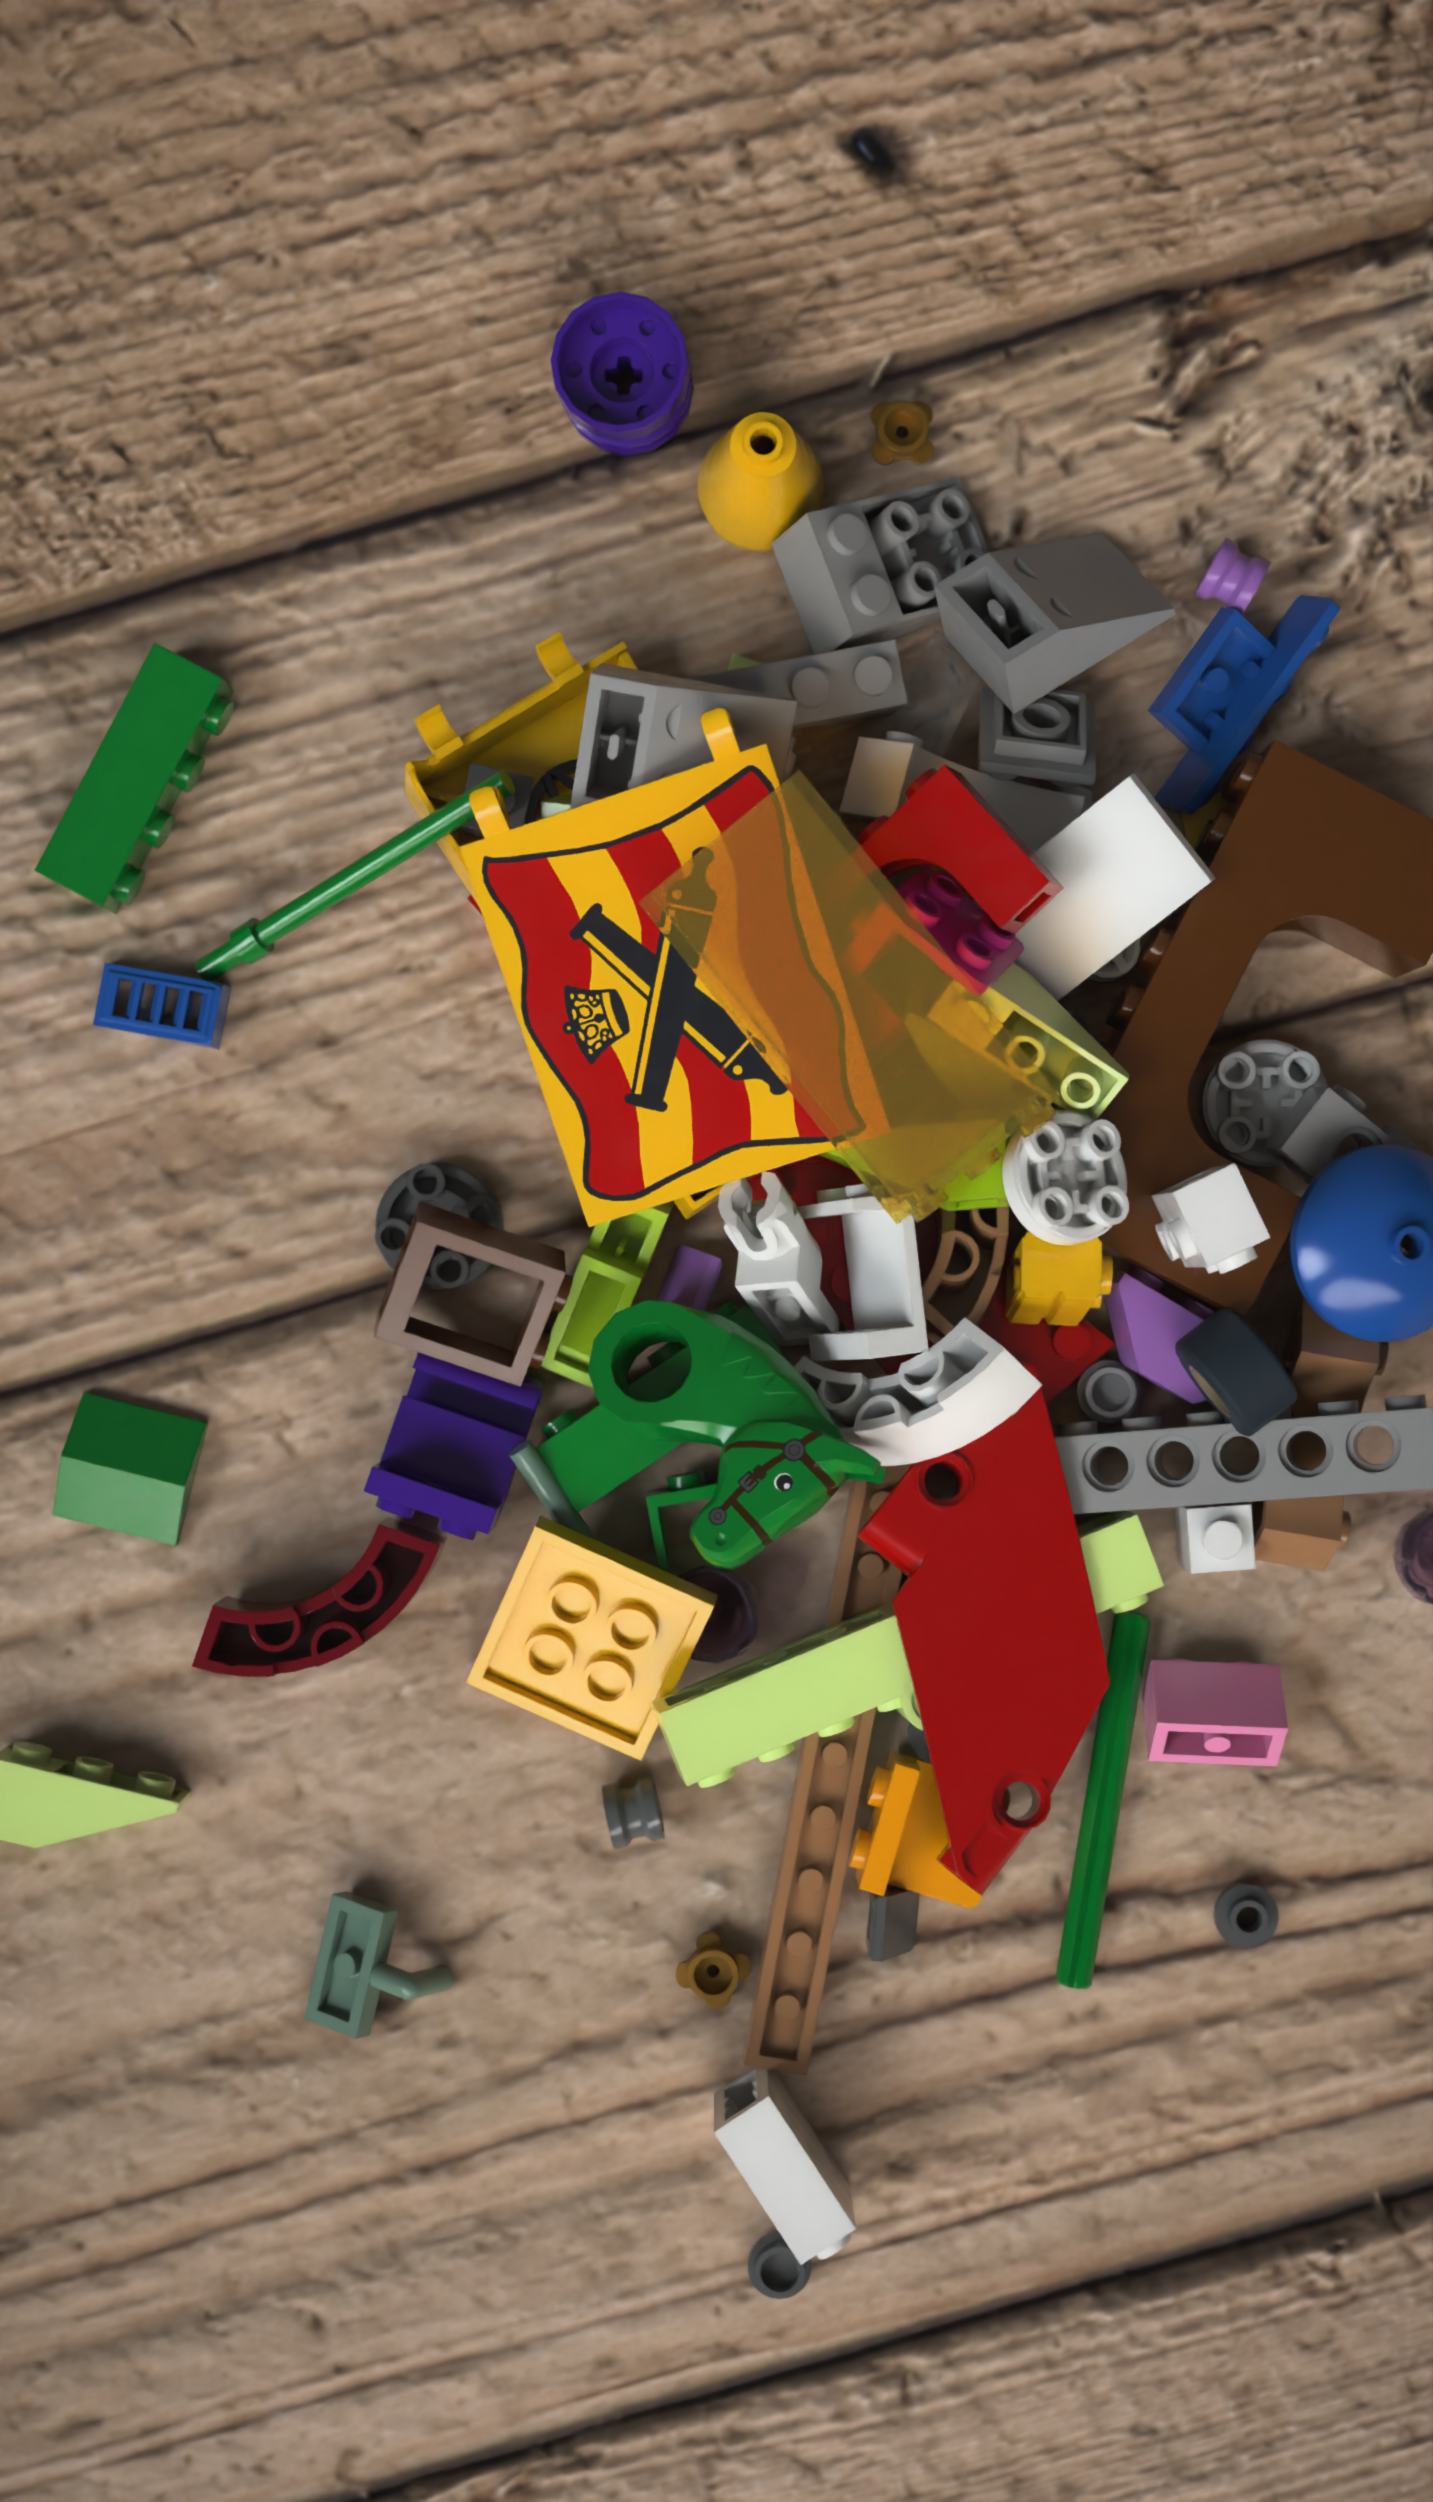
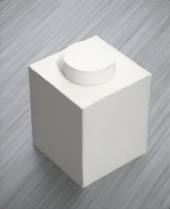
M1238 1502L1174 1507L1178 1565L1191 1574L1256 1569L1252 1508L1250 1503Z

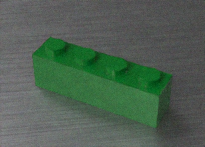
M154 642L34 871L116 915L122 903L130 905L134 901L145 879V871L141 870L145 859L152 847L159 849L165 843L173 828L175 815L170 812L182 790L188 793L193 789L202 773L205 759L200 757L204 747L211 734L219 736L224 731L232 716L234 702L230 698L234 691L223 678Z
M732 1301L713 1312V1314L721 1315L740 1325L783 1356L748 1304L737 1310ZM668 1342L646 1357L653 1368L633 1382L628 1377L627 1388L631 1398L641 1402H656L673 1395L683 1386L690 1373L692 1355L689 1347L679 1342ZM598 1404L581 1417H578L573 1408H570L541 1428V1431L547 1439L540 1443L536 1450L577 1513H579L683 1442L640 1439L615 1420L601 1404Z

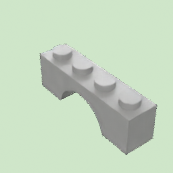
M895 640L686 678L796 699L798 703L793 729L810 726L834 727L886 717L908 704Z

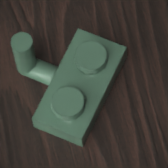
M347 1891L334 1893L331 1897L304 2019L355 2039L369 2036L380 1990L406 2000H412L449 1990L453 1985L454 1976L451 1969L445 1965L410 1973L386 1964L398 1910Z

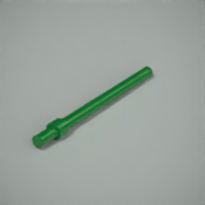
M499 770L264 919L251 918L230 932L229 941L195 962L197 973L203 980L212 982L242 962L253 964L274 950V942L475 818L469 801V796L474 790L486 786H495L501 790L503 799L514 794L515 787L511 778L505 771Z

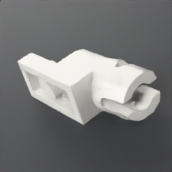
M762 1172L761 1184L768 1194L766 1201L752 1202V1188L745 1178L724 1184L719 1192L718 1208L724 1220L725 1233L738 1250L735 1287L756 1317H758L778 1347L809 1344L808 1335L839 1332V1317L820 1290L822 1271L820 1247L806 1227L795 1202L791 1199L790 1194L777 1175L771 1172Z

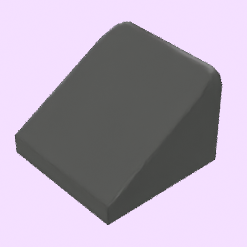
M888 1884L884 1896L870 1892L866 1946L872 1961L882 1962L910 1952L914 1948L919 1893Z

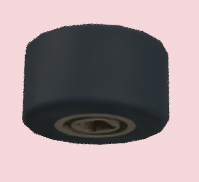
M1220 1308L1175 1344L1176 1354L1192 1381L1228 1424L1231 1423L1236 1431L1242 1435L1252 1436L1297 1400L1295 1385L1282 1363L1260 1335L1232 1309Z

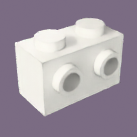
M1235 1163L1211 1167L1151 1196L1163 1222L1155 1225L1159 1240L1172 1261L1181 1258L1185 1267H1205L1208 1274L1219 1271L1220 1274L1226 1273L1256 1259L1258 1256L1253 1246L1271 1238Z

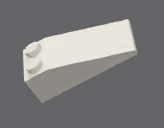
M1135 773L1126 778L1034 852V855L1061 883L1064 889L1016 933V938L1023 944L1024 951L1014 963L1030 973L1058 1001L1216 879ZM974 900L973 903L977 905L981 910H983L982 907Z

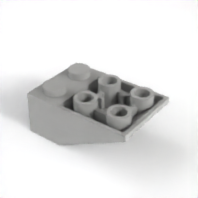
M961 477L806 513L771 544L814 655L890 641L941 621L934 585L989 552Z
M1103 533L988 552L934 585L945 638L1013 714L1176 615L1175 608Z
M602 663L590 674L570 807L576 808L714 761L700 720L702 714L716 708H724L729 712L741 752L767 743L782 789L798 700Z

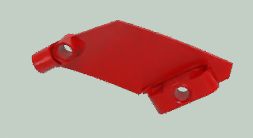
M1022 1364L1039 1381L1035 1364ZM1041 1387L1015 1414L980 1438L939 1457L912 1463L857 1535V1537L908 1576L900 1591L891 1602L946 1826L948 1843L936 1860L981 1896L1029 1832L1046 1819L1051 1809V1794L1110 1685L1104 1648L1081 1543ZM943 1466L954 1475L956 1489L949 1500H938L932 1497L926 1490L924 1479L929 1467ZM1021 1781L1031 1791L1032 1805L1023 1816L1012 1818L1004 1810L1002 1797L1005 1789L1011 1783Z

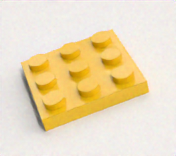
M540 1515L466 1683L641 1761L659 1724L651 1701L674 1692L715 1606L718 1595Z

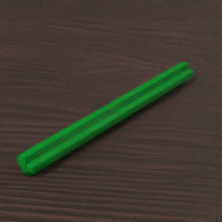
M1134 1611L1116 1613L1114 1616L1107 1659L1110 1685L1100 1702L1056 1970L1059 1984L1075 1989H1088L1092 1985L1151 1624L1147 1615Z

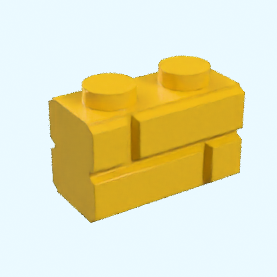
M1027 1231L1006 1266L1005 1316L1008 1318L1009 1323L1039 1324L1042 1318H1045L1048 1325L1077 1326L1090 1308H1100L1102 1295L1110 1294L1113 1279L1112 1256L1102 1255V1241L1098 1237L1075 1245H1056L1046 1242L1033 1235L1030 1231Z

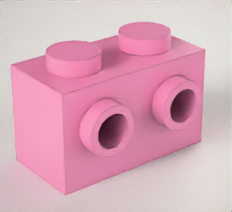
M1182 1658L1151 1660L1142 1697L1148 1761L1254 1766L1278 1765L1288 1731L1279 1665L1254 1664L1248 1661L1233 1663L1197 1662Z

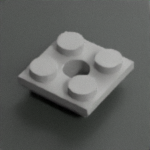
M982 687L979 713L978 771L986 772L989 776L999 780H1010L1017 776L1049 780L1054 785L1062 788H1075L1081 784L1093 786L1096 777L1095 702L1086 701V693L1054 689L1013 714L991 688Z

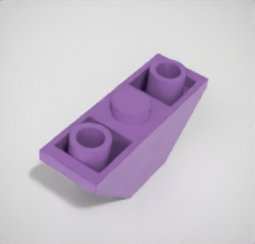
M1131 1265L1127 1274L1113 1269L1111 1292L1109 1295L1104 1296L1121 1364L1167 1392L1192 1404L1207 1400L1182 1366L1176 1354L1175 1344L1215 1312L1186 1296L1181 1304L1178 1305L1160 1294L1165 1286L1163 1281L1135 1265Z

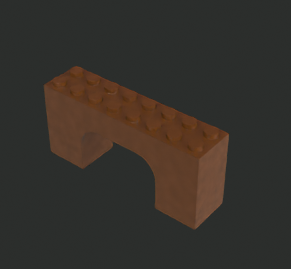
M1276 739L1260 754L1251 750L1243 764L1239 762L1233 770L1221 794L1222 798L1231 802L1227 811L1221 809L1214 821L1210 819L1207 822L1193 848L1216 879L1171 913L1172 916L1167 926L1161 925L1156 934L1151 933L1134 965L1135 968L1143 972L1137 984L1131 983L1127 991L1122 989L1105 1020V1024L1114 1029L1108 1041L1100 1043L1130 1075L1128 1081L1097 1119L1108 1120L1119 1131L1121 1137V1147L1119 1150L1126 1168V1196L1129 1201L1127 1217L1121 1223L1113 1225L1107 1232L1098 1237L1102 1241V1254L1111 1255L1112 1259L1129 1268L1131 1265H1135L1163 1281L1166 1287L1215 1312L1220 1308H1229L1241 1317L1247 1316L1292 1228L1294 1215L1301 1197L1236 1164L1271 1238L1253 1246L1258 1256L1256 1259L1223 1274H1220L1219 1271L1208 1274L1205 1267H1185L1181 1258L1174 1261L1169 1258L1155 1229V1225L1163 1222L1151 1196L1211 1167L1233 1163L1215 1153L1198 1135L1189 1113L1188 1090L1193 1072L1259 944L1268 934L1282 931L1300 932L1315 937L1393 978L1427 965L1433 953V820Z

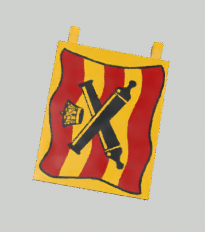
M716 708L701 715L702 728L714 761L514 829H511L506 805L501 790L498 787L486 786L474 790L469 796L471 808L484 839L460 846L459 848L588 1227L891 1131V1126L768 745L766 743L741 752L731 716L724 708Z

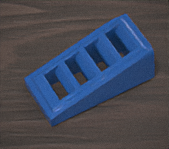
M105 963L93 1025L220 1050L232 988L217 982ZM120 980L132 982L125 1018L113 1016ZM145 984L156 986L149 1022L138 1020ZM169 989L179 991L172 1026L162 1024ZM192 994L203 995L196 1030L186 1029Z

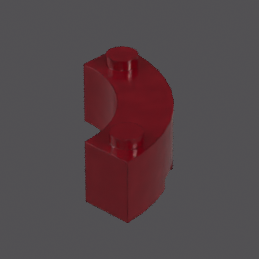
M387 1517L378 1524L372 1541L356 1565L341 1580L322 1591L303 1598L283 1602H253L225 1596L212 1606L192 1667L213 1673L240 1677H270L315 1666L319 1667L343 1657L364 1645L369 1639L383 1630L411 1602L425 1584L438 1562L447 1537Z

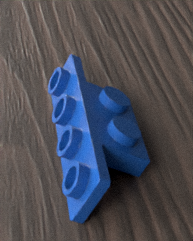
M1304 595L1297 597L1268 639L1235 608H1220L1148 710L1152 716L1189 749L1155 796L1156 802L1163 809L1192 815L1211 800L1218 789V781L1233 759L1246 750L1253 741L1255 729L1270 707L1283 698L1290 689L1292 677L1307 655L1320 646L1327 637L1329 624L1340 610V606L1332 598Z

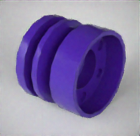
M625 292L594 296L570 313L556 334L551 356V367L555 389L562 401L566 414L580 436L601 451L623 456L652 452L672 439L689 416L694 385L684 336L670 313L647 297ZM623 373H634L636 383L631 384L630 394L620 395L616 384L622 382Z

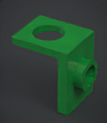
M703 1470L666 1477L668 1488L647 1491L648 1513L658 1568L661 1570L669 1571L670 1562L660 1507L713 1498L718 1479L706 1481Z

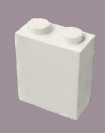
M753 2067L715 2092L714 2134L800 2265L814 2256H817L818 2259H826L841 2250L851 2238L850 2233L856 2229L850 2185L776 2072Z

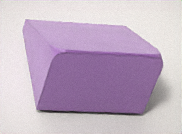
M679 1245L674 1252L659 1290L658 1301L674 1302L705 1311L723 1265L721 1259L687 1245Z

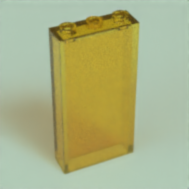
M798 770L638 902L896 1224L900 1223L910 1214L916 1222L926 1218L949 1198L943 1190L945 1186L963 1172L970 1180L975 1179L1002 1157L996 1146L1017 1130L1024 1138L1030 1136L1056 1114V1111L1050 1104L1060 1097L1058 1090L804 771Z

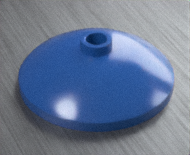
M1399 1145L1360 1147L1337 1157L1326 1165L1314 1177L1302 1195L1294 1215L1290 1238V1253L1294 1275L1304 1298L1322 1320L1336 1330L1363 1340L1392 1342L1416 1336L1433 1327V1158L1416 1149ZM1408 1234L1411 1239V1249L1404 1256L1400 1250V1243L1402 1238Z

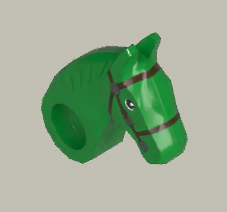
M646 1300L615 1313L594 1338L588 1374L598 1402L615 1420L640 1439L665 1442H694L722 1447L718 1484L713 1498L699 1511L690 1527V1539L698 1552L708 1563L716 1568L733 1570L748 1562L779 1537L817 1514L848 1479L881 1485L887 1474V1471L880 1466L881 1462L843 1439L839 1428L815 1390L783 1356L740 1325L721 1315L674 1302ZM661 1342H679L689 1347L692 1355L690 1373L679 1390L670 1397L656 1402H641L630 1397L627 1388L628 1374L639 1354L649 1346Z

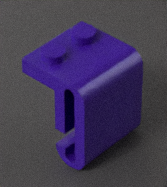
M418 1352L413 1368L416 1370L408 1393L402 1397L380 1462L372 1466L364 1492L378 1496L376 1507L381 1510L411 1519L414 1516L415 1510H419L439 1517L440 1520L437 1528L474 1540L477 1531L489 1534L497 1525L517 1469L509 1453L517 1445L527 1440L546 1381L525 1375L520 1387Z

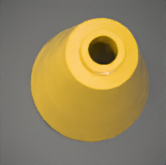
M758 412L742 419L712 445L701 464L698 475V497L704 515L720 538L740 549L760 552L772 551L773 547L771 544L806 513L821 509L824 494V478L819 460L809 444L783 418L773 413Z

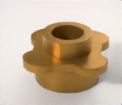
M884 401L875 405L870 415L871 423L876 427V442L871 448V455L875 462L882 466H888L894 460H911L916 465L927 463L932 458L934 446L928 440L929 424L933 419L931 407L923 401H915L913 403L899 401L893 404ZM899 428H904L908 431V436L901 439L897 437L896 431Z
M704 1932L698 1936L696 1940L697 1948L689 1960L678 1964L675 1976L681 1987L691 1988L698 1997L705 2000L710 2008L720 2009L729 2004L731 1994L736 1989L738 1980L749 1976L751 1961L745 1953H734L724 1946L719 1934ZM710 1965H717L720 1971L717 1975L712 1976L707 1972V1968Z

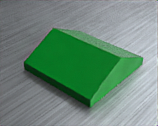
M83 1392L60 1457L53 1515L174 1546L178 1545L209 1422L90 1392Z

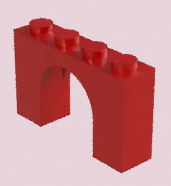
M945 764L938 771L932 768L916 778L905 792L908 800L890 818L887 815H883L870 823L858 837L857 842L861 846L843 863L836 861L828 865L812 881L872 1068L910 1034L904 1023V1005L880 979L872 966L858 978L838 960L853 941L845 934L846 929L859 912L870 903L872 897L883 883L895 874L912 867L926 865L942 867L957 879L999 928L1015 934L1064 889L1061 883L960 772Z

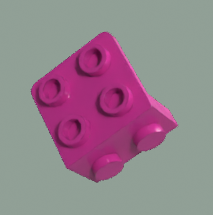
M926 865L899 888L891 884L874 905L868 903L859 912L845 931V934L853 941L838 961L859 978L905 937L968 990L981 995L1018 959L1024 951V946L1016 938L1015 933L999 928L987 913L965 896L962 886L953 877L944 872L934 871Z

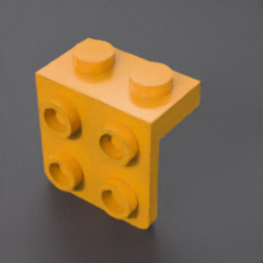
M891 1750L886 1768L877 1766L873 1774L867 1796V1804L874 1806L868 1829H858L849 1857L848 1866L856 1868L855 1874L859 1889L884 1896L888 1884L966 1908L977 1906L982 1896L936 1860L948 1841L932 1765L919 1758ZM1008 1788L1005 1789L1002 1797V1804L1006 1813L1011 1800Z

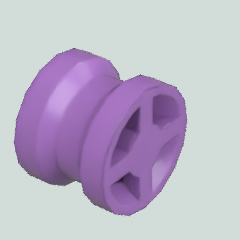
M1226 537L1194 594L1204 600L1216 598L1225 603L1226 608H1235L1242 615L1261 584L1271 561L1261 556L1250 558L1240 553L1238 543Z

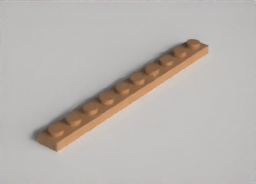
M912 1463L898 1466H881L887 1471L881 1485L867 1481L851 1480L823 1630L887 1604L899 1592L902 1572L857 1537V1535ZM877 1707L854 1716L855 1724L841 1733L820 1737L818 1732L802 1738L742 2060L744 2066L807 2076Z

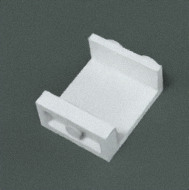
M885 1182L816 1191L818 1204L798 1206L797 1209L803 1219L842 1215L854 1330L808 1335L811 1361L873 1359L928 1352L911 1192L886 1195Z

